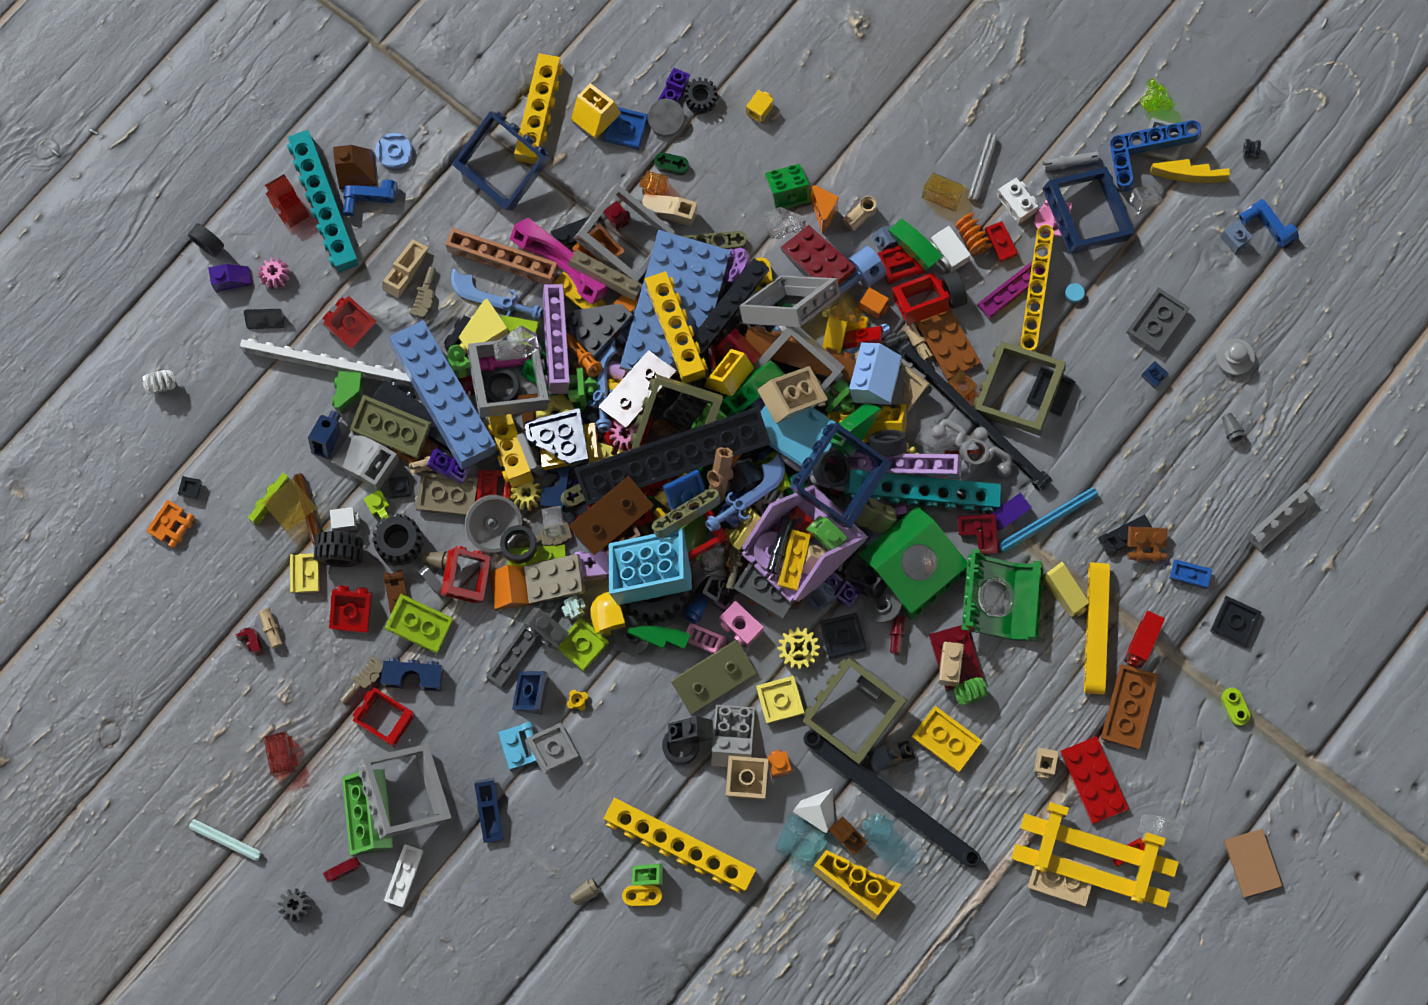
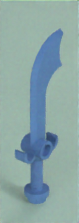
M455 269L452 270L451 284L456 293L461 297L479 303L488 299L492 306L504 309L508 313L504 316L511 317V312L515 310L532 315L533 320L542 318L543 308L539 305L530 308L514 303L517 300L515 291L510 290L511 295H514L513 298H503L481 292L473 285V275H462Z
M615 340L596 359V361L602 364V371L597 375L599 389L593 395L595 402L588 400V404L594 408H599L601 403L609 396L607 389V365L611 357L617 353ZM599 408L600 420L596 422V428L600 432H608L611 428V421L607 419V414Z
M776 453L774 460L770 463L761 465L764 471V479L761 484L735 501L729 499L732 492L727 495L726 503L731 505V507L717 517L711 515L707 518L705 523L710 531L720 529V523L733 514H736L739 520L746 521L750 515L743 517L741 512L781 483L784 477L785 466L780 453Z

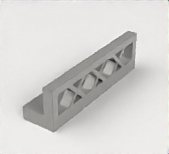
M1307 483L1302 485L1248 535L1247 539L1259 551H1262L1316 501L1307 491L1310 487Z

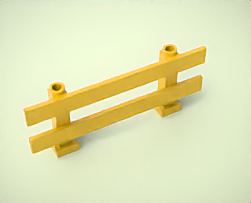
M1049 802L1046 808V813H1050L1048 820L1024 813L1020 829L1041 835L1043 838L1039 851L1015 844L1011 857L1012 860L1034 866V870L1046 873V871H1050L1132 897L1131 901L1143 904L1144 901L1166 908L1170 892L1149 886L1152 871L1175 877L1178 861L1157 855L1158 849L1164 846L1166 838L1146 832L1142 839V843L1146 844L1143 851L1060 825L1061 819L1067 816L1069 810L1068 807ZM1055 840L1139 866L1136 881L1051 855Z

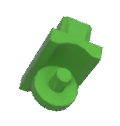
M460 345L451 346L448 350V355H444L457 379L467 377V368L471 366L469 359L465 356L464 349Z
M578 368L577 374L569 375V388L578 387V389L568 390L570 403L580 402L581 407L587 406L586 392L588 395H593L599 389V383L593 380L592 377H588L585 380L583 368Z
M841 378L833 386L839 395L836 396L831 390L826 393L828 400L825 401V404L828 407L825 411L828 414L839 404L841 412L845 410L851 412L855 408L852 396L847 398L850 394V385Z

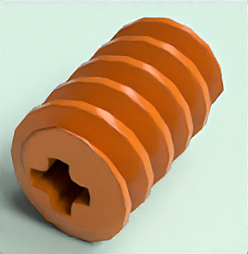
M974 212L963 216L955 225V228L959 230V235L963 236V242H967L966 247L970 249L969 253L971 255L983 253L992 247L991 243L986 245V242L989 240L988 237L982 238L986 232H979L982 225L975 226L979 220L977 218L972 219L975 215Z

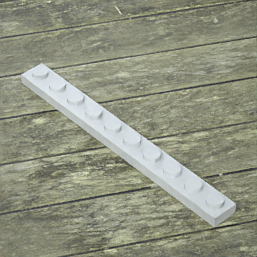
M242 339L240 343V348L244 353L336 372H359L365 378L379 381L386 380L389 383L393 381L396 384L414 388L407 374L400 369L388 370L381 365H375V367L368 366L367 363L362 361L354 363L342 357L335 359L327 354L315 355L308 350L296 351L289 346L281 348L270 342H266V344L259 343L255 339Z

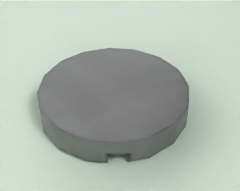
M666 98L655 102L649 109V125L659 135H674L682 128L685 120L684 110L676 101Z

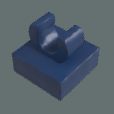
M1154 361L1141 376L1156 388L1169 373Z

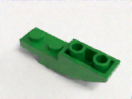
M770 360L750 374L733 396L726 394L722 396L723 400L719 410L727 417L741 412L761 396L758 392L759 388L771 379L783 376V373Z

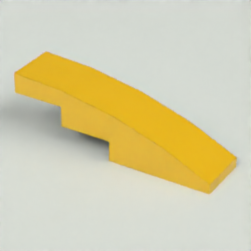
M1189 159L1153 163L1150 169V174L1188 183L1227 182L1230 176L1229 168L1210 170L1209 164L1191 166Z

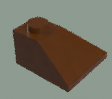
M355 145L333 147L334 164L340 190L345 189V186L376 185L372 149Z

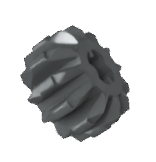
M295 888L294 893L288 889L287 897L283 894L280 896L284 899V902L280 901L277 903V905L283 906L278 912L280 914L285 913L283 915L284 920L290 917V922L294 923L297 917L301 922L303 921L302 914L307 917L309 916V913L305 910L312 909L311 905L306 904L311 901V898H305L307 892L302 891L300 893L298 888ZM294 901L299 903V906L296 905L298 907L296 910L291 908Z

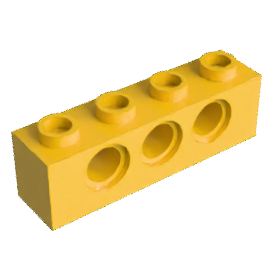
M512 414L488 417L490 425H487L490 436L494 435L495 437L493 441L496 444V451L500 452L497 458L500 466H504L506 470L502 472L505 481L510 482L512 488L534 481L516 436L519 434Z

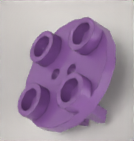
M742 248L729 249L730 254L723 276L725 282L734 283L750 264L749 254Z

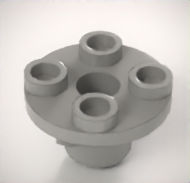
M1236 338L1224 341L1216 353V364L1220 369L1229 375L1237 377L1247 373L1255 360L1252 347L1246 341Z

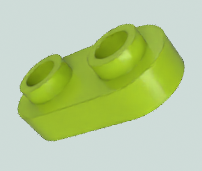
M1236 688L1226 689L1221 695V701L1232 724L1243 726L1249 721L1250 712L1242 694ZM1233 694L1235 696V700H1231L1229 698V695ZM1238 712L1243 713L1244 717H1243V718H1239V717L1237 716V713H1238Z

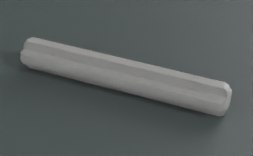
M989 133L969 192L968 199L970 201H978L998 138L995 134Z

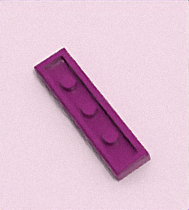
M1032 261L977 304V307L988 320L1029 288ZM1042 268L1035 269V273L1038 275L1045 273Z

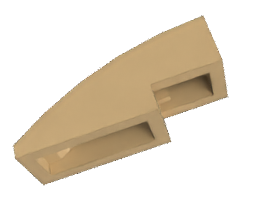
M412 239L393 263V269L383 280L382 290L399 298L418 270L429 247Z

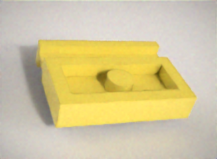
M314 553L290 554L291 594L319 592V563L313 559Z

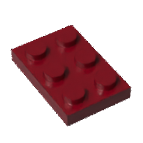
M962 625L928 635L939 671L943 643L964 644L959 684L976 677L983 678L969 632L962 630ZM944 685L945 691L955 688L954 686Z

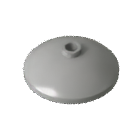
M488 495L480 498L470 507L465 518V530L471 543L480 550L491 553L501 551L500 539L505 530L515 525L522 526V517L518 507L511 500L500 495ZM492 518L494 520L493 524L488 525V520ZM520 534L513 535L509 539L508 548L516 542Z

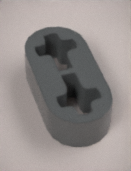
M425 565L418 571L439 598H443L444 596L440 595L441 582Z

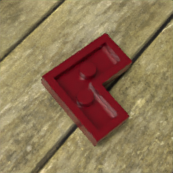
M997 514L957 516L959 535H978V549L982 553H999Z

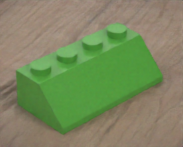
M373 769L390 824L384 769ZM358 772L342 777L350 855L380 852L393 848V838L380 839L377 829L375 830L374 828L375 821L373 815L369 812V801L363 793V782Z

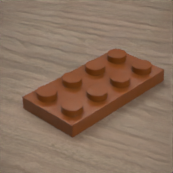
M950 307L946 312L914 323L921 336L925 338L927 347L933 354L947 381L981 364Z
M1120 664L1101 740L1136 750L1140 749L1159 674Z

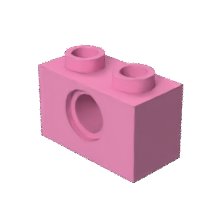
M736 601L719 617L722 629L727 633L730 631L734 634V639L738 640L741 646L744 644L747 648L764 631V627ZM743 622L746 626L744 629L739 630L735 627V624Z

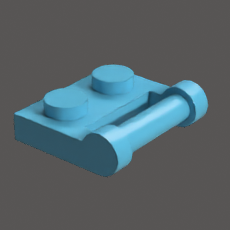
M526 722L498 732L509 770L537 762L532 751V756L526 757L519 734L525 731L526 738L533 736L532 728L534 727L532 722Z

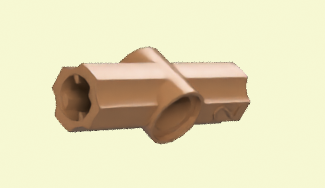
M722 447L716 450L713 470L707 474L710 483L709 489L718 490L721 498L720 503L725 499L728 481L733 478V471L731 469L733 451Z

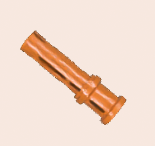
M566 333L567 347L578 358L579 365L586 369L590 377L597 376L602 371V364L596 361L591 352H587L571 333Z

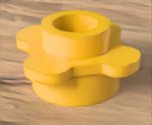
M571 690L567 707L569 709L577 708L579 711L585 710V701L588 699V694Z

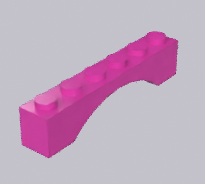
M527 218L514 225L509 239L523 250L557 262V265L573 280L578 294L585 300L594 304L606 297L609 287L568 266L574 253L534 221Z

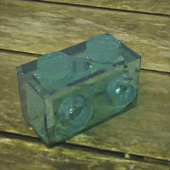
M880 813L870 814L869 819H864L861 833H864L866 840L887 845L893 820L886 819V815Z

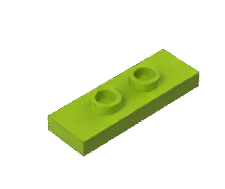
M282 473L275 483L270 484L263 499L260 498L256 502L255 509L248 517L255 526L260 524L290 485L291 480L286 474Z
M565 545L538 546L536 554L528 562L516 564L508 561V565L527 566L565 557ZM530 547L508 548V550L514 555H522Z

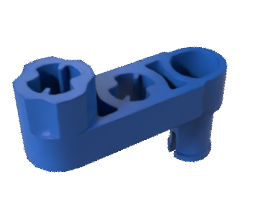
M385 179L382 181L381 187L345 186L343 215H355L354 211L357 200L383 203L396 202L398 182Z
M1263 199L1252 204L1251 208L1238 215L1243 224L1259 217L1281 247L1299 238L1297 228L1291 223L1284 227L1271 207Z

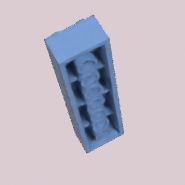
M424 320L389 336L392 350L461 470L495 454L496 444L479 418L478 413Z

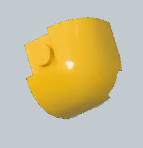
M609 592L601 594L593 601L590 614L595 635L603 633L604 637L609 636L612 630L626 627L621 607L617 605Z

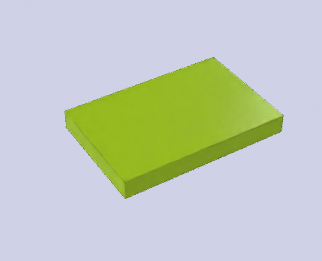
M400 594L384 630L437 654L454 618Z

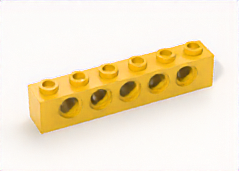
M538 53L520 127V132L523 135L527 134L536 141V146H542V143L546 142V126L551 123L550 110L551 108L554 109L555 106L554 93L558 92L559 81L557 80L558 76L562 75L563 64H561L560 57ZM546 74H551V75H552V76L549 77V78H545V77H544V75H546ZM541 91H548L544 95L540 94ZM538 107L544 108L542 111H536ZM533 124H539V125H540V126L537 127V128H532V127H531ZM517 140L514 152L515 160L536 164L540 157L521 141Z
M666 271L645 278L646 289L682 382L686 384L704 378L707 366L704 358L700 359L698 353H701L698 342H694L692 339L694 336L691 325L687 326L686 320H688L686 311L680 308L679 304H682L678 293H674L673 288H675L673 278L668 277ZM663 292L668 293L666 296H660ZM667 309H674L673 312H666ZM674 325H680V326H681V327L678 328V329L672 328ZM685 341L687 344L679 345V342ZM686 358H693V359H694V360L691 361V362L685 361Z

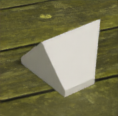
M833 788L801 800L793 812L827 833L834 823Z

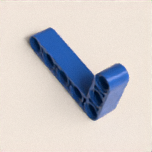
M1190 120L1114 136L1110 140V149L1118 188L1123 192H1127L1134 186L1129 155L1196 142L1201 138L1200 123ZM1192 128L1198 130L1195 134L1188 132ZM1173 132L1179 134V136L1175 138H1172L1169 135ZM1154 136H1159L1160 140L1152 141L1151 138ZM1141 140L1142 143L1139 145H1134L1133 141ZM1118 143L1123 144V147L1120 149L1114 148ZM1119 161L1127 162L1124 166L1117 165ZM1123 178L1130 180L1126 184L1120 182Z

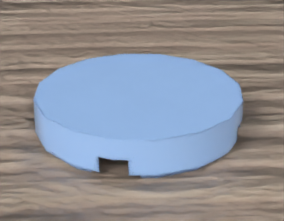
M390 133L378 141L375 152L382 166L388 169H399L407 165L411 160L413 150L410 141L404 135Z

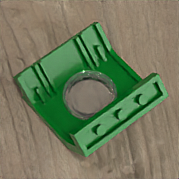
M918 506L914 507L858 554L863 565L867 569L869 567L873 569L897 597L906 615L911 620L920 615L923 610L934 603L943 593L950 590L955 583L967 574L966 559L937 523Z
M972 549V554H968L962 630L1006 640L1038 641L1044 577L1043 563L1041 561H1033V564L1013 563L987 557L980 549Z

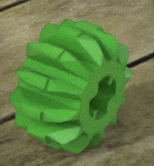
M976 677L965 681L954 689L956 700L962 706L978 702L988 695V687L983 678Z

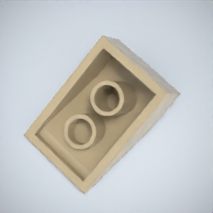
M810 366L771 379L758 389L775 423L790 419L828 400Z

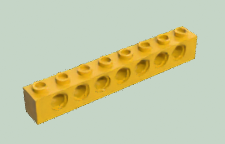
M615 797L603 818L607 822V827L615 831L617 828L623 830V835L634 840L636 837L642 840L641 844L648 848L654 846L660 849V854L668 858L672 855L677 858L676 862L686 867L688 864L694 866V871L701 875L707 873L713 876V881L719 884L725 882L731 885V890L739 894L741 891L746 893L756 873L755 868ZM624 815L632 818L628 825H623L620 822ZM642 824L649 826V831L645 834L638 832V828ZM664 833L667 836L666 841L663 843L657 842V834ZM676 842H682L685 845L682 851L677 852L673 849ZM694 851H700L702 858L695 861L691 858V854ZM717 860L720 863V867L712 870L708 866L709 862ZM735 869L738 875L736 878L730 879L726 875L727 871Z

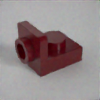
M615 201L603 211V215L616 230L620 227H625L631 220L630 212L628 210L625 211L618 201Z
M247 627L241 629L240 633L235 634L239 641L247 640L246 644L249 652L252 651L256 656L264 654L258 632L254 628Z

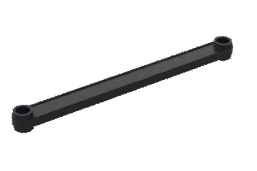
M906 340L897 347L895 352L901 355L905 361L907 360L909 363L914 364L913 366L918 371L926 375L925 378L977 428L984 427L987 429L988 438L998 448L1012 457V461L1032 480V485L1038 491L1042 492L1051 485V482H1053L1052 478L1045 471L1040 472L916 353V348L909 341Z
M809 730L805 733L803 741L810 750L964 866L975 868L979 865L981 857L975 849L862 764H858L815 730ZM815 735L818 741L811 744L807 741V737ZM968 854L975 855L977 862L974 864L968 863L966 856Z

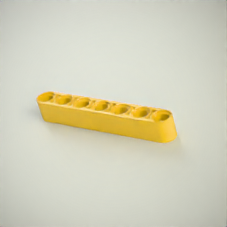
M1047 224L1041 225L1036 234L1020 343L1021 348L1034 352L1038 345L1054 236L1053 228ZM1046 231L1050 234V237L1044 239L1040 236V233ZM1039 250H1045L1048 254L1044 257H1041L1037 254V252ZM1042 268L1045 273L1038 275L1035 273V269ZM1034 286H1040L1042 288V291L1040 293H1034L1032 291V288ZM1036 304L1040 309L1033 312L1029 309V306ZM1033 322L1037 325V328L1030 330L1026 325ZM1032 341L1034 346L1026 348L1024 342Z
M1090 562L1088 568L1087 600L1089 604L1087 605L1085 694H1105L1110 581L1109 563Z

